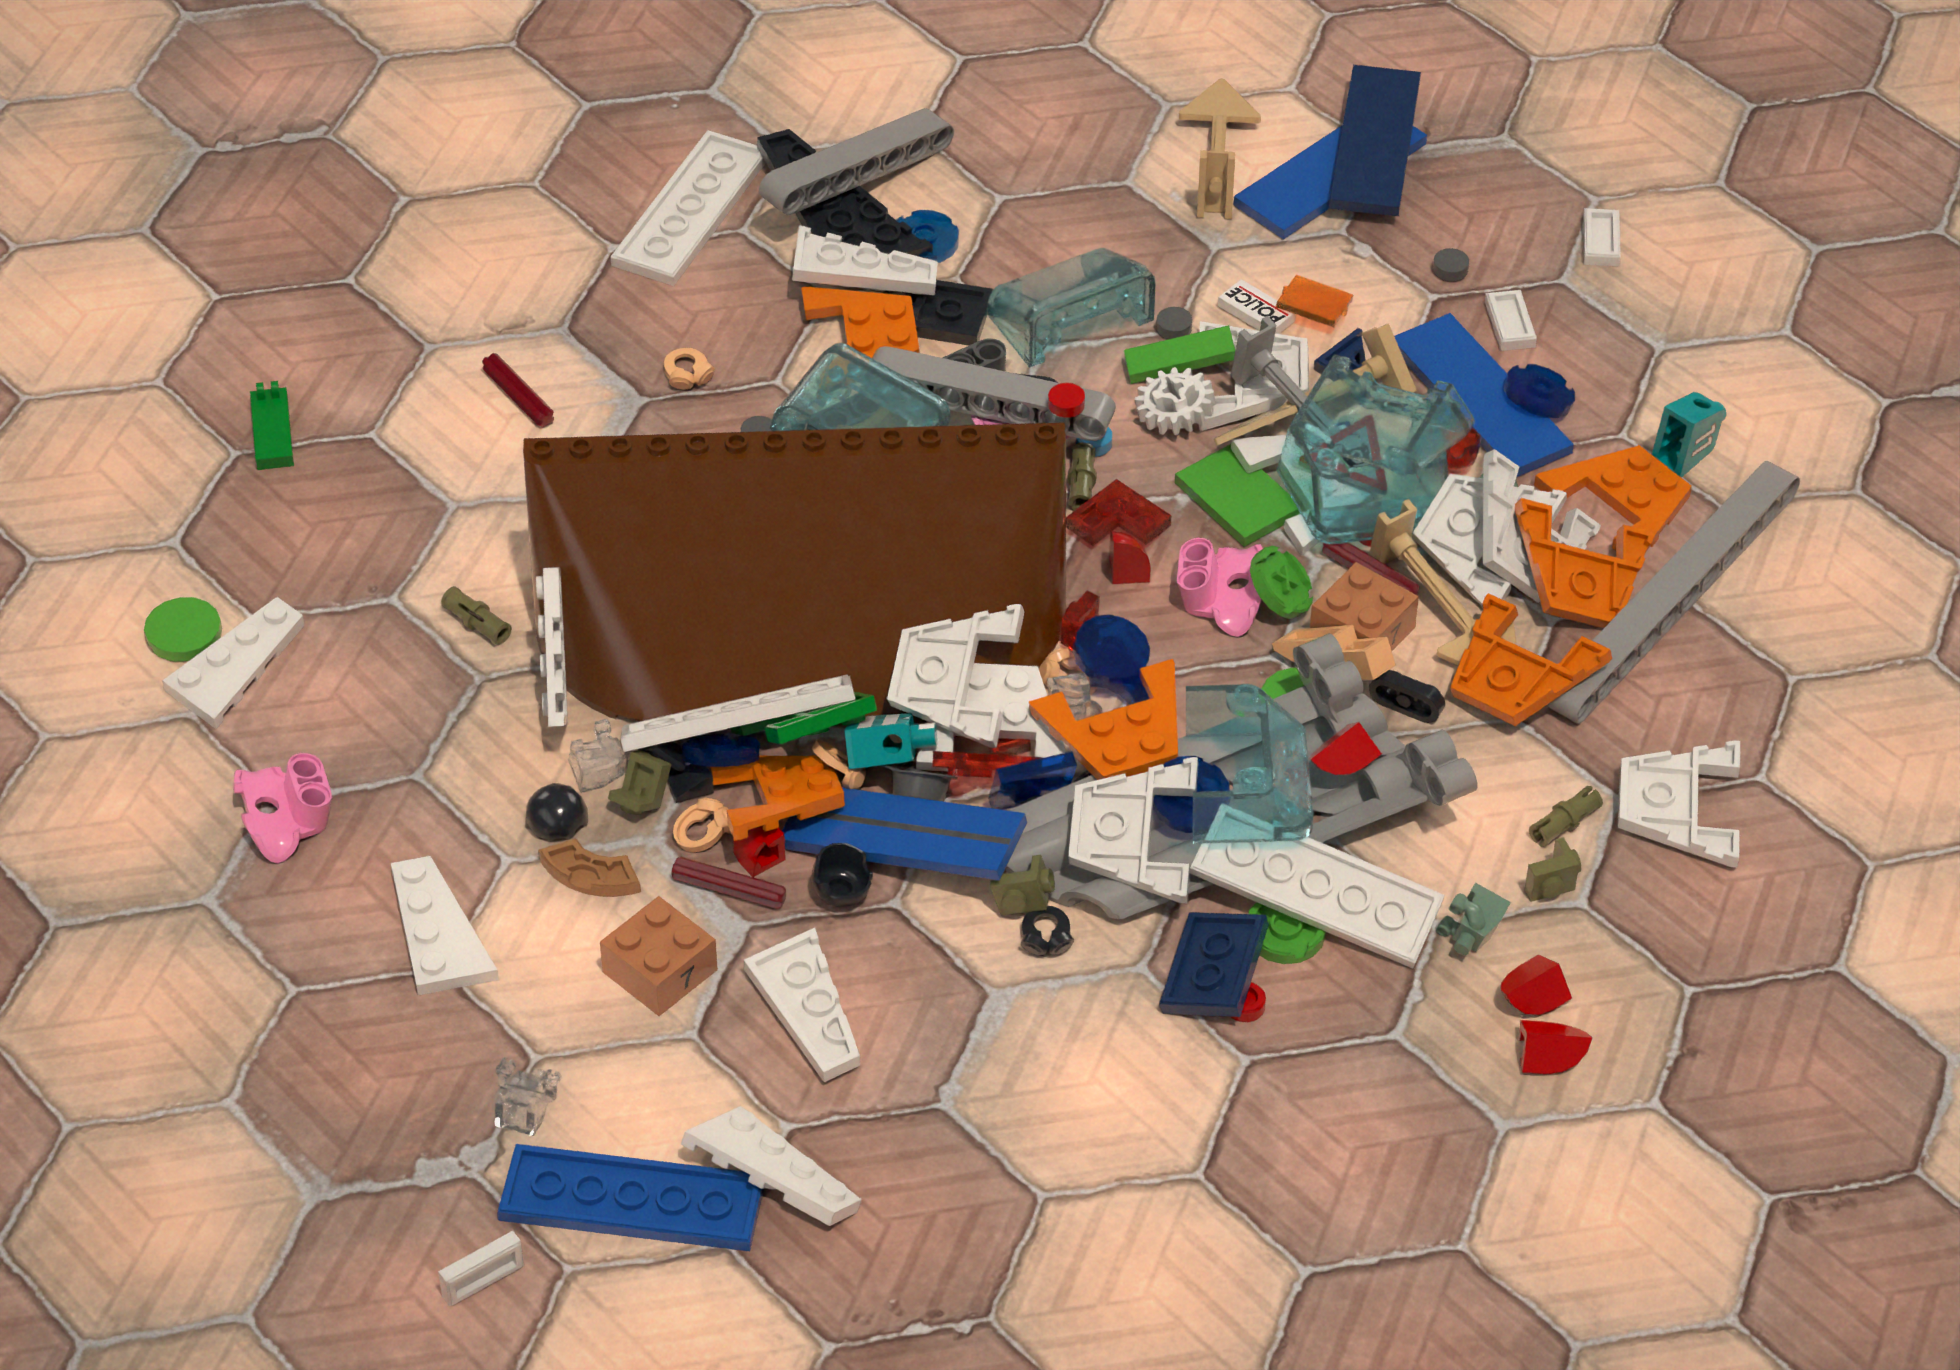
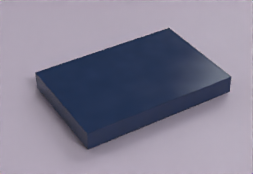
M1189 912L1159 1005L1162 1013L1240 1017L1269 926L1267 916Z

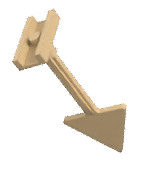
M1220 78L1179 111V119L1211 121L1213 123L1211 151L1200 150L1197 217L1204 218V212L1225 213V219H1232L1235 152L1225 151L1226 123H1260L1261 115L1225 79Z
M1389 323L1362 333L1372 358L1364 361L1361 367L1305 392L1306 396L1314 404H1317L1364 381L1369 380L1372 382L1379 378L1383 383L1389 400L1417 391ZM1288 400L1278 409L1261 413L1214 438L1216 446L1299 411L1296 405H1292Z
M1407 499L1402 502L1400 515L1390 519L1385 512L1378 514L1369 555L1384 564L1397 557L1399 560H1404L1458 626L1463 635L1438 647L1436 655L1459 666L1464 650L1469 648L1472 640V629L1475 620L1418 552L1417 544L1411 538L1417 508ZM1513 621L1500 638L1517 645Z

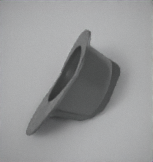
M902 763L881 765L892 771L894 795L944 802L950 781L958 780V777L932 773L927 770H916V767Z

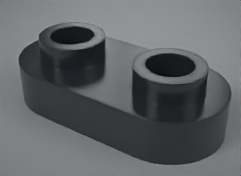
M1388 670L1369 684L1370 695L1378 704L1424 723L1436 721L1445 708V699L1436 687L1402 675L1397 671Z

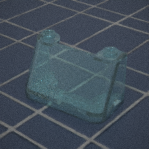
M1099 248L998 285L993 289L988 300V316L1030 368L1045 362L1044 349L1051 342L1054 345L1061 343V330L1115 309H1117V312L1123 319L1130 317L1131 314L1132 319L1138 326L1154 321L1156 280L1155 276L1144 264L1110 249Z
M835 343L819 356L773 414L770 430H807L809 424L819 430L948 426L951 412L946 401L937 394L849 345Z
M1334 354L1290 426L1299 437L1298 442L1309 451L1317 452L1320 450L1387 468L1400 476H1406V474H1416L1466 437L1474 425L1475 419L1451 383L1437 380L1433 388H1429L1425 395L1378 384L1370 372L1364 371L1362 376L1358 375L1348 368L1352 363L1349 358Z

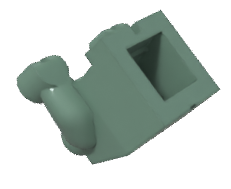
M1475 882L1467 897L1459 893L1449 906V910L1452 913L1462 914L1459 921L1456 922L1447 915L1441 920L1436 932L1444 937L1452 935V939L1456 941L1454 949L1459 954L1467 955L1470 950L1477 952L1490 940L1511 902Z

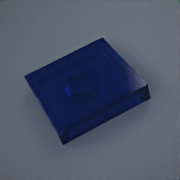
M1073 751L996 769L988 797L991 808L1005 810L1017 807L1028 798L1036 795L1043 796L1071 784L1077 767Z

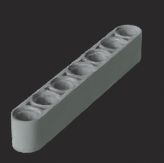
M927 108L918 110L772 170L761 181L759 194L786 215L794 214L941 152L951 143L954 136V128Z
M887 346L880 347L875 351L863 375V383L866 388L878 395L1011 424L1065 422L1066 436L1089 441H1097L1104 437L1116 409L1115 402L1107 394L1082 388L1085 392V408L1083 412L1075 417H1059L1054 415L1048 408V393L1053 386L1060 383Z

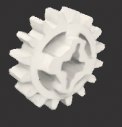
M1176 367L1172 368L1170 374L1158 371L1159 378L1155 380L1147 377L1145 379L1147 387L1140 386L1137 389L1139 396L1135 397V403L1140 422H1146L1147 429L1149 430L1158 426L1159 434L1162 435L1168 429H1172L1174 435H1178L1181 428L1191 432L1193 431L1192 424L1204 425V416H1212V406L1216 405L1211 381H1204V375L1201 372L1192 376L1191 368H1187L1183 373H1178Z

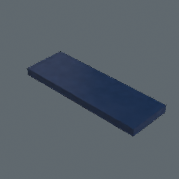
M1353 64L1330 195V209L1399 216L1421 72Z

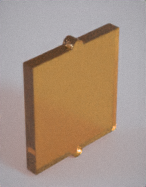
M1295 275L1288 286H1283L1282 295L1278 299L1276 307L1334 328L1340 318L1347 315L1348 306L1352 302L1354 295Z

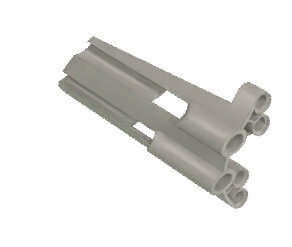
M1329 633L1293 649V658L1304 684L1303 687L1178 739L1179 764L1183 763V759L1198 757V769L1202 768L1215 773L1238 786L1200 803H1197L1192 796L1154 795L1148 862L1189 864L1190 869L1221 801L1269 821L1299 808L1333 814V816L1295 831L1316 841L1324 842L1428 800L1438 806L1444 805L1476 791L1478 788L1477 779L1469 762L1464 758L1458 759L1455 745L1445 730L1442 729L1408 743L1406 746L1388 731L1387 721L1378 705L1371 698L1363 694V682L1358 669L1351 661H1344V655L1339 642ZM1360 722L1382 753L1363 769L1347 775H1334L1320 770L1308 759L1317 748L1346 725ZM1093 775L1008 810L1025 813L1027 825L1005 870L1008 873L1029 871L1032 856L1041 855L1046 869L1051 868L1054 874L1055 890L1049 893L1050 901L1070 907L1084 900H1089L1102 908L1108 917L1115 919H1124L1171 901L1165 897L1069 864L1068 855L1075 785L1096 781L1097 779ZM1189 874L1188 894L1210 886L1213 883Z

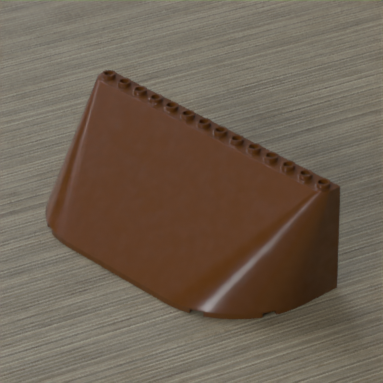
M1065 422L524 438L523 440L534 618L539 650L541 654H546L545 638L539 639L538 615H544V599L537 600L536 576H543V568L560 567L566 691L591 709L610 718L616 719L619 715L640 722L847 674L851 678L854 692L874 695L877 711L865 714V716L904 714L907 712L892 707L887 700L902 629L947 619L956 622L973 618L974 613L988 610L989 614L1005 611L1009 605L1021 604L1025 612L1018 643L979 640L974 663L1038 666V669L1048 654L1054 651L1058 641H1061L1066 622ZM913 715L914 723L928 722ZM840 723V724H837V725H834V726H842L843 723Z

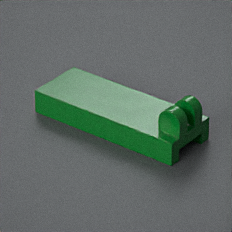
M270 381L271 389L265 390L263 382L256 383L257 391H250L257 470L294 466L287 388H279L278 381Z

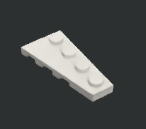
M799 225L792 281L868 288L879 291L908 292L918 295H935L937 261L895 250L890 254H885L875 248L876 245L862 242L860 246L841 242L842 236L827 233L826 237L811 234V228Z
M560 567L543 568V576H536L537 600L544 599V615H538L539 639L545 638L546 654H540L541 677H547V693H542L543 716H548V727L565 726L568 723Z
M276 597L162 680L164 691L213 728L217 729L224 721L223 714L229 707H236L244 697L243 691L252 680L257 682L265 673V665L272 657L277 658L305 626L303 615Z
M431 856L391 863L418 995L499 980L497 968Z
M815 928L744 959V971L823 1082L860 1066V1054L847 1017L842 1011L840 998L836 986L833 985L830 977L829 966L825 955L822 954Z
M742 1106L684 1132L681 1145L692 1151L696 1150L698 1146L713 1154L711 1161L725 1169L729 1168L732 1164L750 1174L748 1182L761 1189H777L783 1192V1201L829 1226L858 1212L861 1198Z

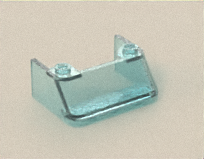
M1416 411L1403 454L1406 461L1348 467L1344 459L1334 450H1309L1297 427L1289 426L1277 472L1311 534L1323 543L1340 544L1373 539L1378 514L1385 512L1390 519L1400 515L1402 502L1407 499L1417 508L1413 534L1448 477L1447 452L1424 411Z
M1255 685L1186 686V737L1262 735L1264 767L1245 768L1234 776L1233 791L1193 792V844L1298 841L1308 837L1313 830V804L1305 727L1266 692Z

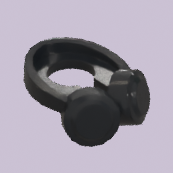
M1048 906L1047 910L1027 912L1022 921L1023 939L1020 945L1030 954L1044 956L1047 952L1051 955L1062 954L1074 943V938L1070 934V921L1067 915L1059 908ZM1040 917H1051L1057 922V927L1051 931L1052 939L1049 942L1042 938L1041 931L1037 930L1034 926L1035 921Z

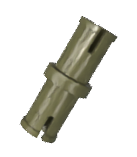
M1084 442L1077 443L1072 448V466L1068 470L1067 481L1070 485L1068 505H1072L1071 509L1078 512L1087 511L1091 508L1092 489L1097 480V472L1094 469L1096 449L1093 448V445Z
M456 586L450 587L444 593L441 605L461 618L465 627L470 630H478L497 645L504 643L509 638L512 630L511 625L490 612V608L486 603L473 600ZM469 609H470L472 612L476 613V614H477L478 616H480L481 618H483L484 621H481L480 619H478L477 617H475L474 615H472V614L469 612Z
M1586 786L1571 799L1555 804L1552 807V812L1529 827V834L1535 843L1539 842V846L1545 847L1564 832H1571L1579 827L1580 823L1578 822L1602 807L1603 800L1599 792L1595 789L1588 795L1593 787Z

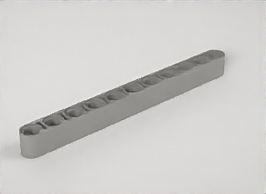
M1764 461L1592 640L1609 648L1612 660L1546 706L1577 724L1582 723L1794 498L1800 485V478L1769 461Z

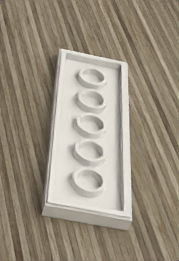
M707 130L611 255V266L674 286L766 164L757 145Z
M847 674L623 725L621 732L623 751H631L855 700L851 678Z
M1221 801L1190 867V874L1412 969L1445 896L1224 801Z

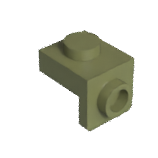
M642 750L631 751L623 786L619 789L610 790L608 799L620 804L622 811L634 815H641L643 811L660 808L671 764Z
M1564 837L1555 839L1553 858L1528 864L1525 892L1531 902L1544 898H1554L1560 894L1575 890L1577 875L1581 872V861L1577 851L1570 849Z
M1041 855L1032 856L1029 871L1002 874L1000 881L991 879L990 889L1000 915L1047 910L1049 893L1055 890V880L1052 869H1046Z

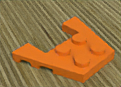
M808 286L801 287L806 320L843 315L850 359L844 362L812 366L817 400L829 397L831 390L843 385L846 389L858 385V379L863 378L875 351L880 347H894L920 353L911 296Z
M1640 445L1538 473L1535 475L1534 486L1540 491L1552 492L1553 489L1561 490L1567 493V498L1586 487L1633 524L1632 527L1654 532V538L1649 547L1654 546L1665 525L1671 523L1689 499L1692 485ZM1615 536V537L1613 538V545H1612V548H1613L1615 551H1616V539H1617V536Z
M1521 498L1515 503L1514 509L1543 613L1605 628L1628 604L1634 589L1632 585L1637 573L1642 569L1646 559L1644 555L1647 548L1652 544L1654 532L1622 525L1617 530L1616 557L1552 541V506Z
M1488 593L1482 603L1483 611L1480 619H1476L1473 626V637L1469 648L1464 650L1450 688L1453 697L1517 726L1612 660V654L1609 648L1581 636L1561 662L1556 664L1500 638L1518 616L1517 608L1515 605Z
M1173 659L1140 668V679L1150 699L1088 718L1075 720L1063 692L1029 701L1031 715L1037 721L1040 719L1049 727V733L1057 741L1062 740L1073 751V756L1097 780L1124 773L1126 777L1148 772L1149 767L1161 764L1164 765V768L1179 764L1175 662Z
M706 755L707 768L713 776V785L754 780L764 804L727 810V823L734 841L747 838L748 830L762 825L765 831L778 828V820L797 815L799 820H803L845 806L844 791L834 768L816 755Z

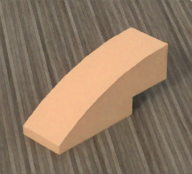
M1353 625L1295 629L1272 643L1274 651L1295 662L1293 658V649L1330 633L1339 642L1344 655V661H1351L1356 666L1362 680H1374L1396 666L1387 637L1357 639Z

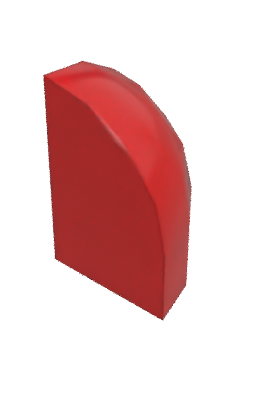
M1111 531L1109 561L1112 584L1149 583L1151 566L1145 548L1132 536L1123 532Z
M1360 722L1346 725L1317 748L1308 759L1320 770L1334 775H1347L1363 769L1382 753Z
M763 825L748 830L747 838L733 840V853L742 867L752 877H755L786 860L785 835L779 828L765 831L763 830Z
M1539 954L1516 967L1501 982V991L1506 1000L1525 1014L1541 1015L1556 1009L1572 999L1560 964Z
M1520 1020L1519 1041H1524L1523 1056L1520 1058L1522 1073L1552 1074L1564 1072L1572 1068L1587 1054L1593 1037L1581 1029L1565 1024Z

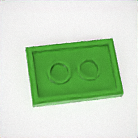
M1231 444L1175 473V484L1243 547L1284 525L1286 519L1302 514L1303 506L1262 469L1247 473L1233 453Z

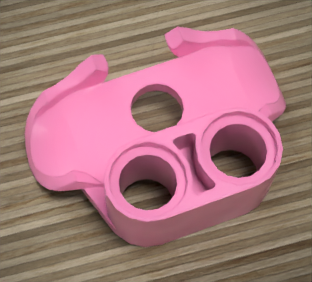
M1194 538L1185 542L1180 549L1177 583L1185 610L1194 616L1214 618L1217 625L1230 636L1240 637L1244 635L1251 627L1262 601L1253 585L1250 574L1251 560L1256 553L1263 549L1261 544H1255L1247 549L1223 547L1219 548L1218 553L1215 554L1212 543L1205 538ZM1244 578L1249 581L1241 589L1229 588V584L1235 579Z
M309 753L293 755L287 763L286 773L282 772L280 767L264 768L254 772L241 769L235 771L234 794L242 795L247 812L241 813L242 822L255 845L269 861L277 864L285 861L296 850L300 839L318 834L327 826L332 793L323 764L316 756ZM261 802H269L274 804L278 810L270 814L263 813L256 808V805Z

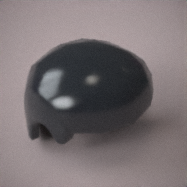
M552 783L541 787L530 797L526 806V823L539 838L547 840L558 838L571 839L580 825L587 826L589 822L588 808L584 799L569 785Z
M832 843L822 848L813 864L811 875L812 885L821 900H825L827 904L835 907L853 906L865 899L873 878V873L869 872L866 865V854L861 849L848 843Z

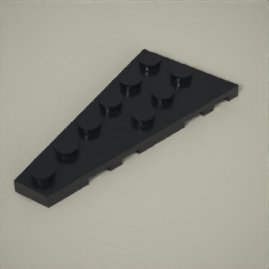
M790 129L757 137V148L770 171L816 153L814 148ZM861 186L795 213L801 225L811 228V234L826 237L827 233L842 236L841 242L860 246L862 242L876 245L875 248L885 254H890L895 250L922 258L933 255V245L925 238L920 240L912 234V228L904 221L899 223L888 214V208Z

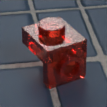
M1087 590L1077 602L1072 601L1062 617L1061 644L1073 652L1092 659L1097 654L1098 630L1094 627L1099 619L1100 596Z

